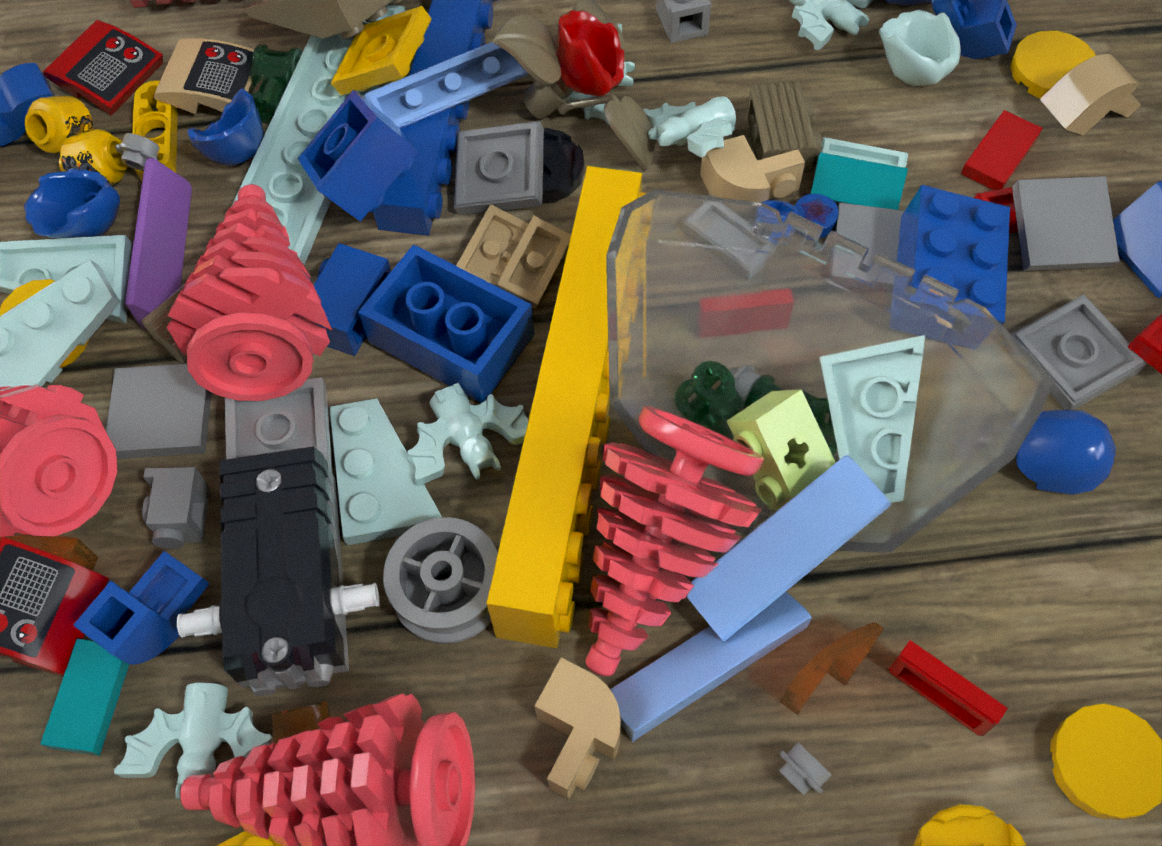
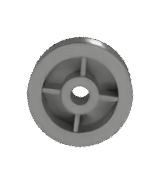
M441 517L429 519L414 525L404 532L390 549L383 571L384 588L400 622L418 638L438 644L462 642L476 636L491 623L486 603L498 552L492 540L483 530L468 521L458 518Z

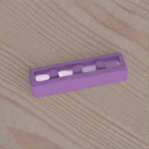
M147 158L145 162L125 300L127 308L142 329H146L141 320L181 287L192 186L186 179L154 158Z

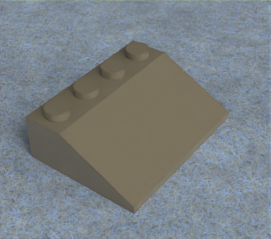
M259 0L247 7L245 11L250 18L322 39L336 34H340L342 39H347L365 29L362 24L363 21L370 22L385 15L388 12L387 4L392 6L404 0Z

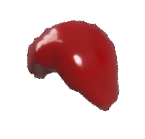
M572 10L567 12V15L560 16L556 40V56L561 68V78L565 85L576 93L598 97L608 94L624 78L625 53L620 46L618 31L614 24H603L585 10Z

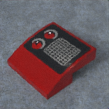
M96 20L43 71V74L78 100L83 96L112 116L163 64V54L128 32L106 22Z
M2 537L0 541V655L11 658L15 663L64 677L76 640L84 639L85 634L73 625L108 585L109 578L64 558Z

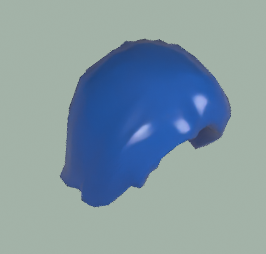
M242 88L234 95L232 101L225 105L218 121L211 123L204 131L196 130L194 127L187 130L193 147L211 161L225 166H235L254 157L264 134L262 121L253 96Z
M72 168L66 172H52L41 176L38 180L39 187L31 193L24 204L26 221L33 227L34 233L58 239L102 236L114 225L120 205V197L117 190L108 183L107 178L101 173Z
M1062 409L1027 411L1017 421L1015 428L1017 441L1014 444L1017 467L1028 479L1036 483L1037 490L1075 495L1093 491L1109 477L1116 455V446L1107 425L1098 418L1085 411Z

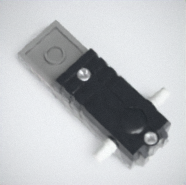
M320 377L307 379L301 387L285 396L265 401H237L225 397L226 460H220L222 600L219 606L212 605L210 608L194 610V613L179 614L177 617V629L182 638L190 635L198 637L214 634L216 636L223 633L224 671L242 688L251 687L253 694L256 696L274 694L276 688L286 686L288 689L301 688L303 683H308L310 687L326 686L330 683L333 673L349 671L346 615L348 612L365 610L366 607L379 606V592L376 583L365 586L363 584L343 586L337 484L332 473L327 388L323 378Z

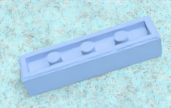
M490 42L368 92L364 95V98L401 129L530 74L510 53Z
M845 455L718 559L715 563L719 564L706 577L695 578L691 582L694 586L688 593L687 598L721 640L725 642L892 504L849 455Z
M785 592L725 642L721 640L711 626L707 627L610 689L619 707L622 727L631 741H635L805 630L812 616L806 608Z

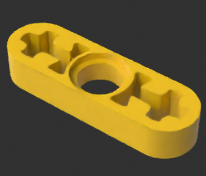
M149 81L141 85L134 94L132 133L145 137L154 128H165V131L160 136L147 139L155 142L160 147L157 155L158 161L176 173L178 107L154 99L155 91L160 81ZM155 104L158 111H153L152 109ZM134 169L142 182L144 171Z

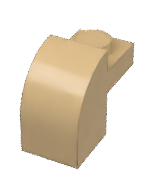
M1110 54L1097 55L1080 63L1065 74L1040 99L1065 129L1083 136L1110 110L1129 117L1141 106L1138 100L1131 94L1136 90L1138 82Z
M741 135L724 140L723 148H713L706 152V156L702 157L700 176L709 194L738 215L754 217L755 207L759 203L774 197H786L792 192L799 191L805 161L798 149L757 161L745 136Z
M560 658L534 707L537 720L569 736L547 777L549 789L569 800L576 786L582 790H585L599 762V759L593 756L595 750L615 760L620 744L621 719L617 701L609 687L591 672Z

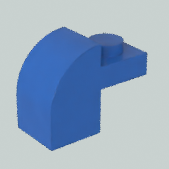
M932 0V8L935 15L945 13L950 19L951 25L960 41V56L980 59L1008 53L1017 24L1007 0Z
M163 551L129 593L110 581L73 626L116 658L132 665L141 664L158 656L180 636L176 627L178 615L187 613L209 586V583L166 551Z

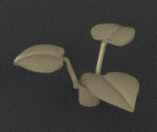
M576 0L573 10H585L603 24H614L618 31L620 46L625 50L622 32L613 18L602 10L595 0ZM523 14L511 18L497 31L492 43L510 53L536 79L534 84L523 92L524 103L532 115L543 119L557 109L563 115L572 109L605 104V116L617 137L628 149L643 172L650 168L655 149V140L649 139L648 132L653 126L647 114L632 98L623 96L618 100L614 94H607L600 97L596 96L568 102L573 90L568 88L561 78V68L558 57L555 56L556 43L547 28L535 17Z

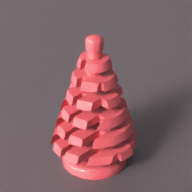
M254 184L245 185L240 188L238 200L225 213L224 221L218 225L214 238H211L206 246L204 256L201 255L194 271L191 272L183 290L179 293L167 315L173 319L166 327L181 352L187 355L188 371L197 384L215 395L237 401H265L285 396L301 387L312 373L313 354L321 356L330 343L327 331L323 327L332 330L321 305V299L310 280L311 276L298 257L297 252L288 248L291 244L286 227L280 223L273 207L266 202L264 190Z
M37 384L33 386L0 387V539L5 537L12 540L15 532L28 536L55 537L75 530L96 515L111 494L118 472L116 449L105 431L96 409L81 402L84 394L62 385H48L47 388H44Z
M643 406L638 419L639 425L649 435L676 449L677 452L673 461L623 443L611 442L604 444L603 461H606L605 465L617 474L625 476L619 477L609 474L601 476V498L612 507L619 508V510L597 508L598 522L596 529L606 539L614 540V542L603 541L602 546L595 545L593 561L600 570L607 571L608 575L597 574V577L593 576L591 593L596 602H602L603 607L608 610L601 608L590 609L588 627L591 632L598 633V639L596 644H593L586 657V666L595 674L604 677L612 676L615 673L621 660L620 654L622 649L636 650L649 637L645 629L635 628L637 623L646 626H662L672 613L665 602L657 601L656 599L678 603L681 599H685L694 585L684 575L703 578L719 564L713 562L715 557L706 550L726 553L741 538V536L735 535L736 530L726 523L740 527H749L762 510L755 507L756 503L741 494L734 493L735 490L713 479L703 477L707 466L711 464L733 473L750 476L760 470L765 459L764 457L709 428L651 406Z
M402 693L388 697L376 704L365 705L343 714L349 722L341 717H329L317 723L321 729L308 730L288 738L279 739L277 744L271 743L269 745L253 747L247 758L238 756L220 763L212 774L214 777L209 774L191 775L182 783L180 800L183 807L187 810L199 811L210 809L215 820L235 828L242 826L246 832L267 840L271 836L276 843L282 846H466L474 815L475 770L470 735L464 720L455 712L439 713L427 719L424 724L421 719L422 708L413 694L405 696Z

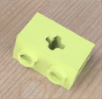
M802 389L771 391L727 420L734 436L733 440L765 458L760 470L753 474V477L756 481L755 489L758 496L770 510H779L836 463Z

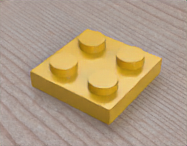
M423 6L363 25L365 29L354 37L331 81L332 86L341 96L351 93L353 89L364 92L379 84L389 81L393 83L403 79L408 74L410 63L416 50L422 45L424 34L432 19Z

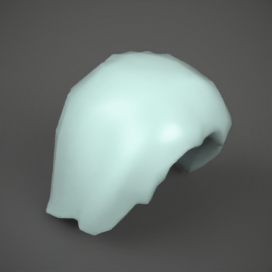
M922 10L901 13L898 18L889 19L880 28L879 34L893 74L907 85L927 86L936 84L951 73L959 63L960 41L951 25L950 19L945 13H940L937 16Z

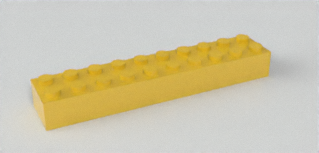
M587 166L486 603L495 636L499 639L558 649L561 632L570 633L575 608V601H572L573 583L571 582L580 583L584 563V552H581L583 535L589 536L593 517V505H590L592 489L598 490L602 469V460H599L601 445L604 446L608 441L610 429L609 405L610 403H615L619 378L616 375L618 362L622 363L626 346L625 324L631 321L634 296L631 294L633 285L638 284L640 275V248H645L648 222H646L649 206V193L642 192V173L593 166Z

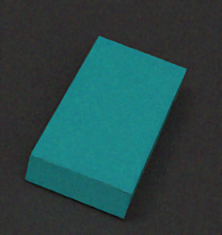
M820 152L810 194H822L833 201L898 210L908 168Z
M77 639L40 745L48 749L100 756L130 664L111 655L94 641Z

